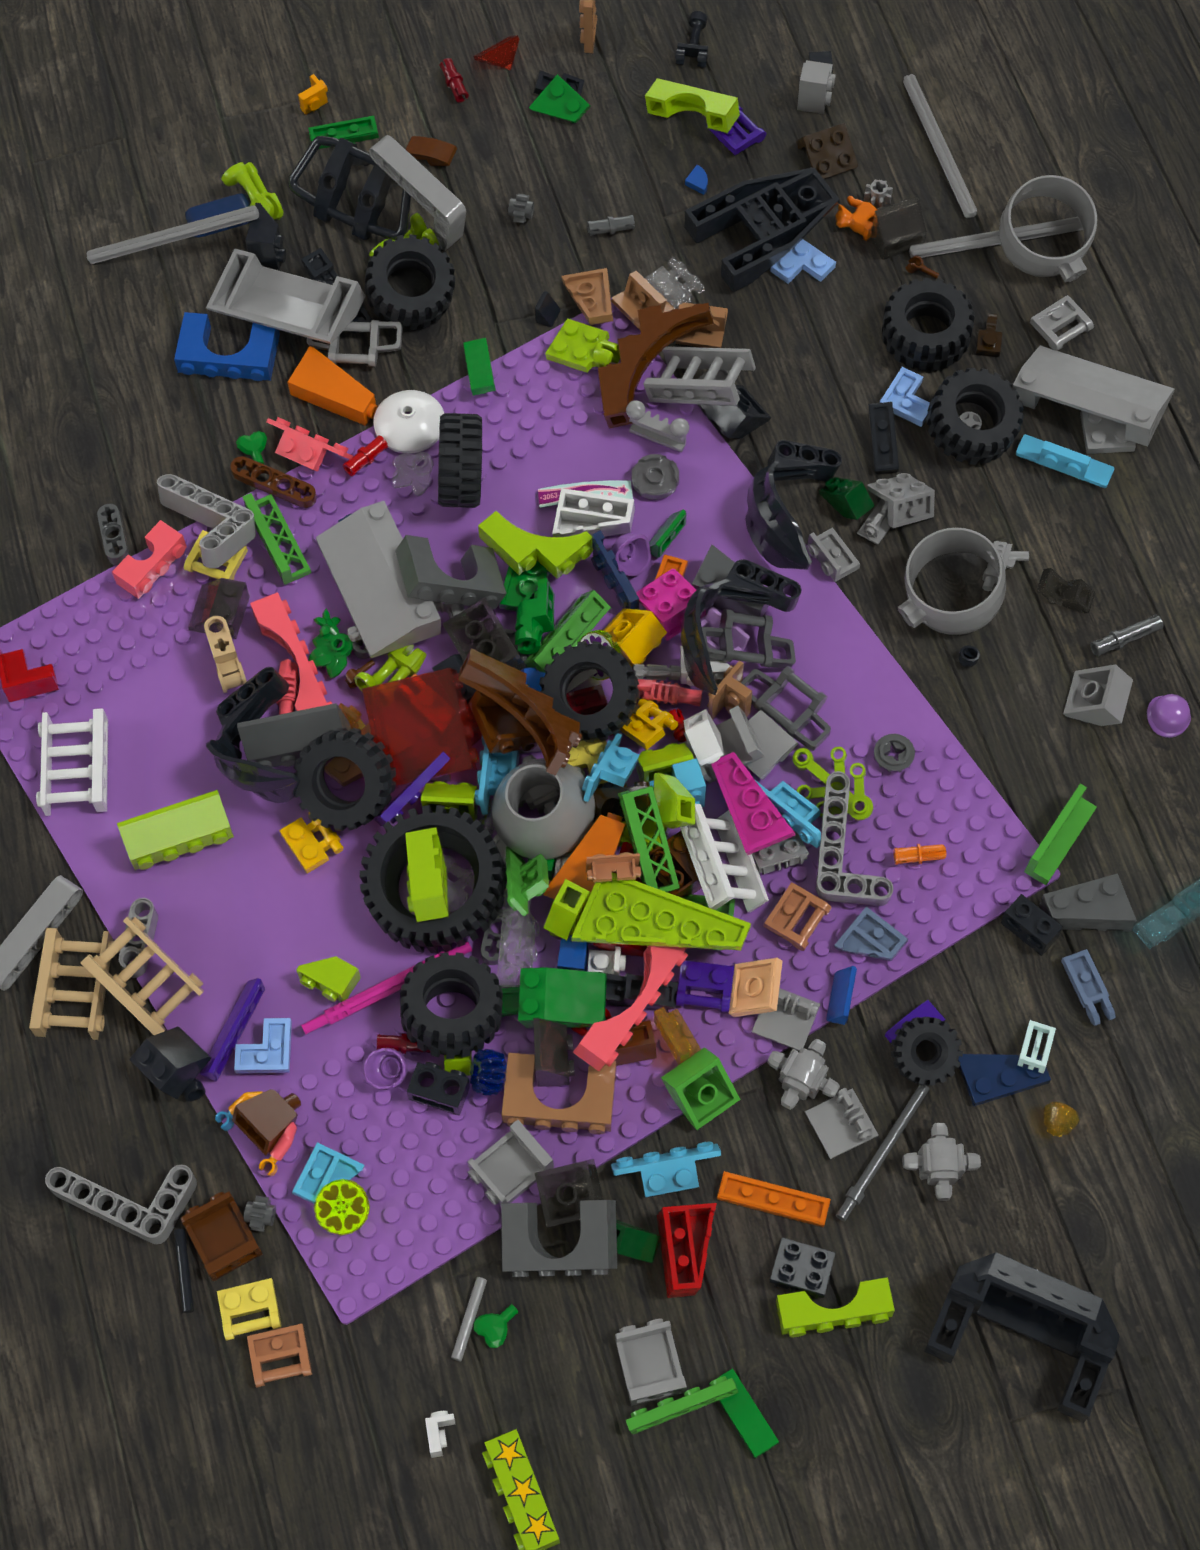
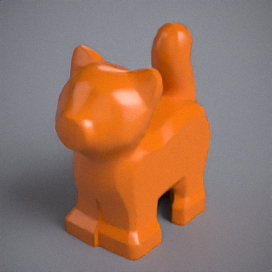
M848 196V204L857 209L852 214L843 205H838V211L835 215L836 225L839 228L850 227L854 232L861 234L863 239L867 241L873 233L871 231L872 228H878L882 224L884 213L877 210L869 202Z

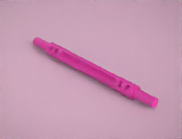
M466 942L465 945L448 951V954L456 955L457 952L464 953L465 955L471 952L472 948L469 942ZM440 953L434 955V957H440ZM414 966L324 1010V1014L301 1025L305 1035L328 1023L332 1025L401 990L404 978L409 972H413Z

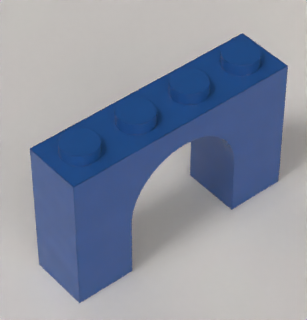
M184 312L174 358L178 373L271 381L280 336L278 329L253 323L250 339L245 348L232 355H218L207 348L211 331L208 314Z

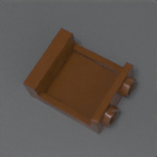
M476 690L469 701V706L490 754H507L518 750L530 751L537 746L534 737L521 722L497 702Z
M230 1191L215 1194L209 1199L210 1202L201 1207L194 1206L184 1213L185 1215L180 1218L213 1281L262 1255Z

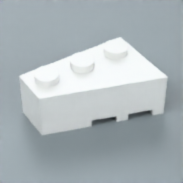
M561 488L552 535L553 537H567L587 531L592 536V534L599 530L602 531L604 537L631 533L635 512L634 499Z

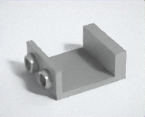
M739 706L730 709L732 718L716 725L721 733L724 755L721 757L734 752L743 765L746 766L764 757L744 711ZM684 732L685 738L687 740L685 744L687 745V747L693 754L694 758L696 759V755L689 742L686 732ZM706 763L700 766L703 778L709 784L717 780L711 764Z

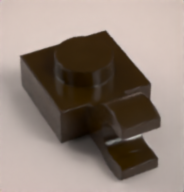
M988 313L985 330L978 331L976 355L1000 356L1002 332L995 331L997 314Z

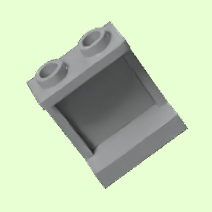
M519 1120L510 1125V1132L477 1159L473 1160L471 1158L467 1161L470 1169L467 1173L477 1185L481 1182L487 1189L484 1192L493 1205L499 1203L500 1206L501 1203L513 1202L554 1168L553 1159Z
M655 1319L647 1322L645 1327L636 1329L635 1325L619 1329L620 1333L615 1334V1341L631 1406L682 1394L686 1391L687 1386L682 1375L670 1321L663 1322V1319Z

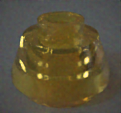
M1051 1102L1044 1107V1125L1047 1127V1131L1054 1136L1062 1137V1135L1069 1134L1080 1122L1077 1111L1066 1104Z

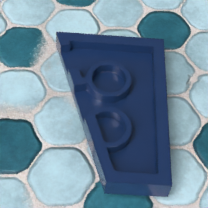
M599 530L592 534V564L597 571L601 570L607 587L610 590L614 589L617 594V601L622 608L639 610V597L625 572H618L619 567L616 556L612 550L607 552L603 545L605 537L602 531Z
M963 1054L958 1059V1062H961L959 1069L973 1106L1050 1083L1051 1078L1047 1068H1045L1043 1074L1038 1072L1039 1068L1028 1069L1029 1065L1023 1064V1067L1018 1066L1020 1055ZM1037 1055L1036 1060L1041 1061L1042 1056Z

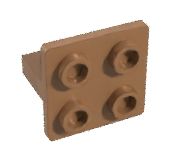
M637 271L629 274L625 291L613 296L611 300L639 330L638 310L661 305L663 313L674 309L663 295Z
M682 303L679 304V309L691 307L695 304ZM710 306L714 324L695 329L676 339L675 343L704 348H721L728 309Z
M740 660L735 666L731 665L726 670L723 676L724 679L719 685L716 683L718 688L716 695L708 693L709 703L707 707L712 720L723 707L726 708L729 714H731L729 710L736 706H739L747 717L751 712L752 690L741 683L743 680L744 663Z

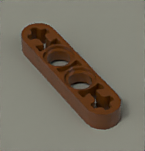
M237 457L231 462L232 475L240 482L299 507L309 508L316 503L317 495L315 488L307 482L247 457ZM244 466H246V469H247V470L242 469V470L239 472L238 469H237V468H243ZM263 473L270 476L265 482L257 480V477ZM283 482L291 485L286 491L278 489V486ZM307 492L310 494V497L305 496L304 499L301 498V494L306 495Z

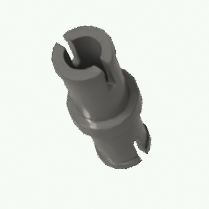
M633 215L616 218L607 216V219L587 221V226H589L587 227L588 235L604 233L613 235L617 231L634 230Z

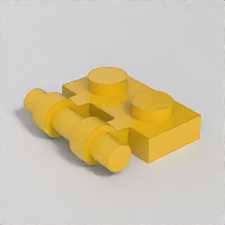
M641 698L638 702L640 708L637 709L636 714L632 713L630 717L632 721L628 726L624 725L620 730L645 750H648L665 736L662 727L675 730L678 722L673 719L672 714L660 710L655 702Z
M301 817L279 831L308 874L329 861L325 853L327 850L332 848L334 853L338 854L343 851L344 847L340 843L341 838L336 832H333L330 827L325 828L320 825L321 820H312L311 823L306 824ZM319 830L324 836V840L320 842L313 835Z

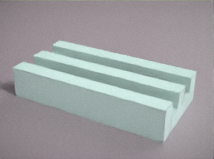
M1030 1020L1017 1065L1023 1067V1064L1029 1065L1028 1069L1033 1070L1036 1067L1039 1068L1038 1072L1044 1074L1056 1028ZM1033 1029L1038 1031L1030 1058L1026 1054ZM1044 1032L1048 1036L1042 1059L1039 1061L1036 1058Z

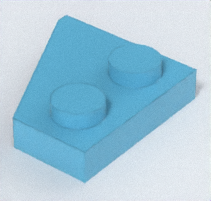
M317 1142L292 1194L316 1205L317 1196L324 1187L333 1182L350 1181L363 1170L365 1165Z

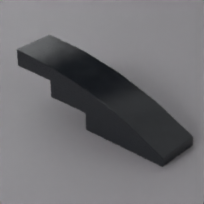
M606 973V1005L631 1007L640 992L644 976L629 973L625 976ZM670 981L666 987L661 984L657 990L661 995L653 1006L647 1004L645 1008L675 1009L678 982Z

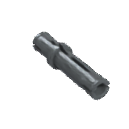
M1155 614L1122 630L1111 631L1104 638L1091 642V650L1096 657H1099L1108 651L1122 649L1125 644L1163 629V621L1160 616Z

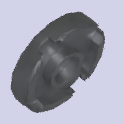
M650 454L642 457L632 469V485L635 491L648 499L660 500L675 492L679 484V469L676 463L661 454Z

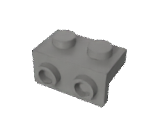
M833 527L818 536L814 532L809 534L808 552L813 558L816 557L819 560L823 572L827 576L830 575L835 582L860 568L859 561Z

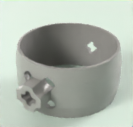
M1046 175L1031 179L1013 193L1002 213L999 226L1002 249L1008 260L1019 270L1037 277L1061 275L1064 282H1071L1087 271L1082 259L1095 238L1097 229L1096 208L1086 190L1071 179L1056 175ZM1038 196L1051 197L1064 202L1073 209L1082 223L1084 230L1083 247L1063 257H1046L1029 250L1021 243L1013 230L1011 209L1025 199Z
M947 528L928 535L916 545L909 556L905 569V587L908 600L898 606V611L905 622L913 628L923 623L937 632L949 635L967 634L984 627L998 613L1006 593L1005 566L1001 555L988 538L970 529ZM952 552L974 554L986 560L999 576L995 589L982 603L967 610L949 612L927 605L915 594L912 589L915 578L929 561L940 555Z

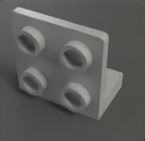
M901 473L897 477L878 479L875 483L868 484L867 490L888 502V525L890 527L896 528L934 517L935 490L925 485L924 482L913 478L910 474Z

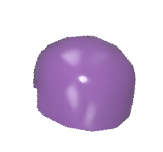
M381 1048L372 1051L366 1058L363 1073L367 1082L375 1088L389 1089L400 1085L407 1076L408 1064L403 1054L394 1048Z

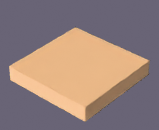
M771 958L735 964L729 1015L738 1017L777 1011L782 960Z

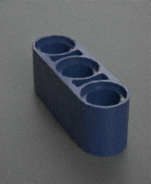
M236 194L191 207L185 212V218L187 223L249 207L251 203L246 194ZM251 221L215 230L212 232L204 233L194 237L199 238L208 236L228 229L246 225Z

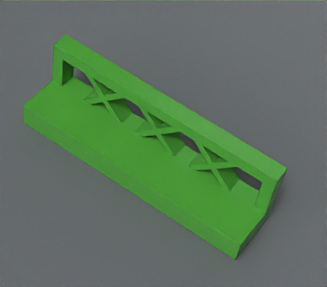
M252 493L243 496L245 508L253 512L256 530L284 585L311 574V569L272 494L256 501ZM270 504L273 509L270 516L262 514L259 508ZM271 523L282 526L279 535L271 532ZM281 542L292 545L289 554L281 552L279 548ZM291 561L301 563L303 569L291 573L289 564Z
M595 590L581 594L554 626V631H550L541 641L540 649L530 654L522 665L525 668L535 667L539 672L546 673L543 669L546 664H552L554 661L552 656L557 652L562 654L565 652L564 647L570 644L572 647L578 646V642H581L582 638L591 632L611 607Z
M1082 784L1078 786L1024 870L1026 874L1044 885L1048 884L1097 808V806L1082 798L1087 788Z
M653 786L618 793L634 854L640 853L641 882L665 892L679 889ZM648 793L650 805L644 813L636 808L634 797ZM651 810L653 811L654 818L649 815ZM638 813L643 815L641 821L639 819ZM647 818L656 822L657 830L652 838L643 834L642 826ZM658 835L660 837L661 843L656 841ZM645 838L650 840L648 846L646 845ZM654 843L662 847L664 852L659 864L651 860L649 856V851ZM665 860H666V864H667L668 869L662 866V865L664 864ZM652 864L657 866L655 871H653ZM660 869L669 873L672 884L658 888L655 878Z

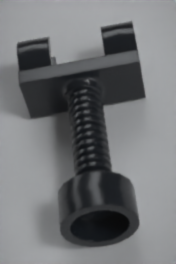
M694 11L690 14L689 26L692 28L690 43H678L675 64L684 65L685 56L698 58V67H706L708 46L698 45L700 31L706 27L707 15L705 13Z

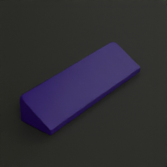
M252 979L246 983L209 1053L212 1057L211 1060L200 1072L202 1076L213 1081L219 1079L265 991L261 979Z

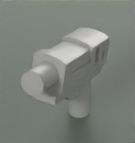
M999 541L993 542L1002 557L1005 569L1006 567L1009 569L1013 568L1015 561H1029V551H1011L1013 544ZM988 563L983 574L984 584L982 588L985 591H992L993 585L998 582L999 576L996 570Z

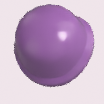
M624 534L616 539L613 544L612 551L616 556L619 571H623L629 576H637L649 565L651 551L646 536L642 534Z
M1175 694L1155 697L1147 708L1148 723L1156 734L1162 737H1176L1182 734L1190 724L1189 705L1184 698Z

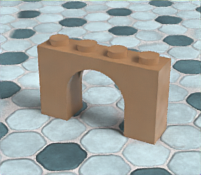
M508 1053L502 1106L503 1123H507L510 1127L515 1121L519 1120L523 1125H533L534 1128L539 1130H549L551 1127H558L565 1132H577L578 1129L589 1130V1133L598 1135L604 1134L605 1131L611 1132L616 1061L610 1067L605 1064L600 1071L589 1065L587 1087L580 1101L569 1108L553 1109L541 1103L534 1093L535 1055Z

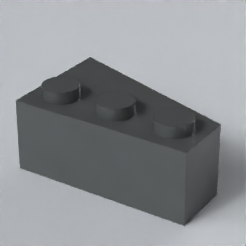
M711 544L692 586L698 590L702 586L726 579L735 562ZM718 598L715 600L713 607L720 610L730 609L734 613L762 617L765 615L769 605Z
M1118 873L1043 894L1039 904L1041 910L1063 926L1062 930H1082L1084 928L1098 929V931L1116 929L1123 930V932H1131L1137 921Z

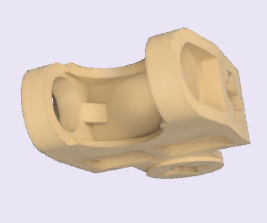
M221 616L208 618L204 623V629L217 666L216 671L223 692L227 693V690L242 686L247 680L241 662L238 660L226 620ZM219 622L223 624L222 630L216 633L209 630L211 624Z

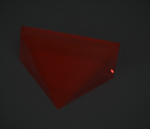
M518 35L508 36L473 57L476 61L511 70L520 39Z

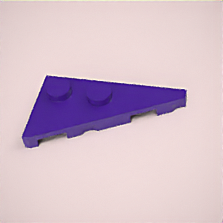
M443 751L374 820L380 826H383L388 821L394 824L397 821L395 816L400 813L404 814L401 809L407 803L413 805L421 797L422 794L419 792L421 788L451 758Z

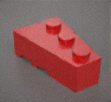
M717 1203L662 1207L658 1213L657 1221L659 1235L662 1236L660 1244L668 1298L695 1296L701 1288L713 1216Z

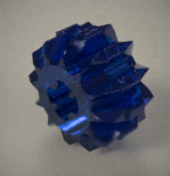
M493 1049L479 1050L473 1056L471 1071L469 1072L471 1074L470 1083L472 1084L473 1091L487 1096L498 1095L502 1091L507 1073V1062L503 1053Z

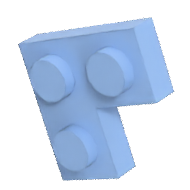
M802 239L790 252L770 268V272L787 284L802 270L821 282L835 268L836 262Z
M902 367L880 400V403L892 402L895 415L922 427L926 420L930 402L914 395L923 381V376Z
M264 1018L263 1044H236L235 1073H290L291 1018Z

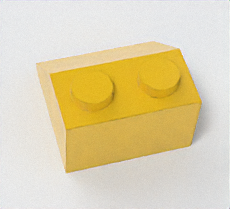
M623 608L599 635L603 636L611 647L620 653L633 667L634 664H643L645 662L646 656L652 649L660 645L661 639L667 634V631L664 630L652 611Z

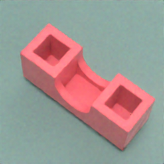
M161 520L144 537L148 549L153 552L152 556L146 560H136L127 555L112 571L116 584L138 599L144 593H148L151 590L153 583L160 576L166 574L169 566L176 559L180 558L187 548L183 535Z

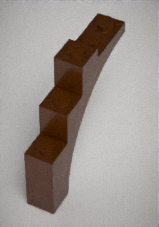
M709 303L695 304L682 309H672L664 313L661 305L649 306L638 310L641 334L628 335L618 339L621 363L608 364L598 368L604 417L609 429L633 424L629 421L630 418L626 413V407L631 401H634L639 381L651 361L665 347L679 337L695 329L714 324Z
M471 648L460 668L458 680L488 696L521 722L539 745L545 759L546 772L556 776L560 767L563 769L566 767L570 758L569 752L571 748H576L581 740L582 734L579 733L580 722L556 712L552 708V697L528 687L529 685L526 684V673Z

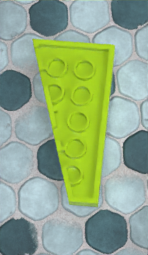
M612 872V881L595 883L571 940L572 942L741 951L751 928V923L635 880L617 881L616 873Z

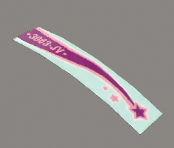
M631 481L579 482L538 489L540 508L558 505L561 488L633 499Z

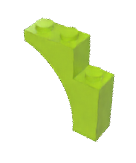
M497 511L478 525L479 538L490 548H493V551L518 575L525 570L528 571L533 568L536 561H538L558 579L563 574H569L575 567V564L581 559H587L593 552L592 536L587 531L567 537L535 535L511 524Z

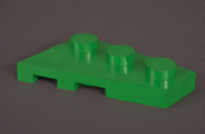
M536 561L533 568L528 571L525 570L520 575L509 566L504 582L506 596L500 602L499 608L517 612L520 602L534 598V591L538 588V580L548 578L550 572L538 561Z

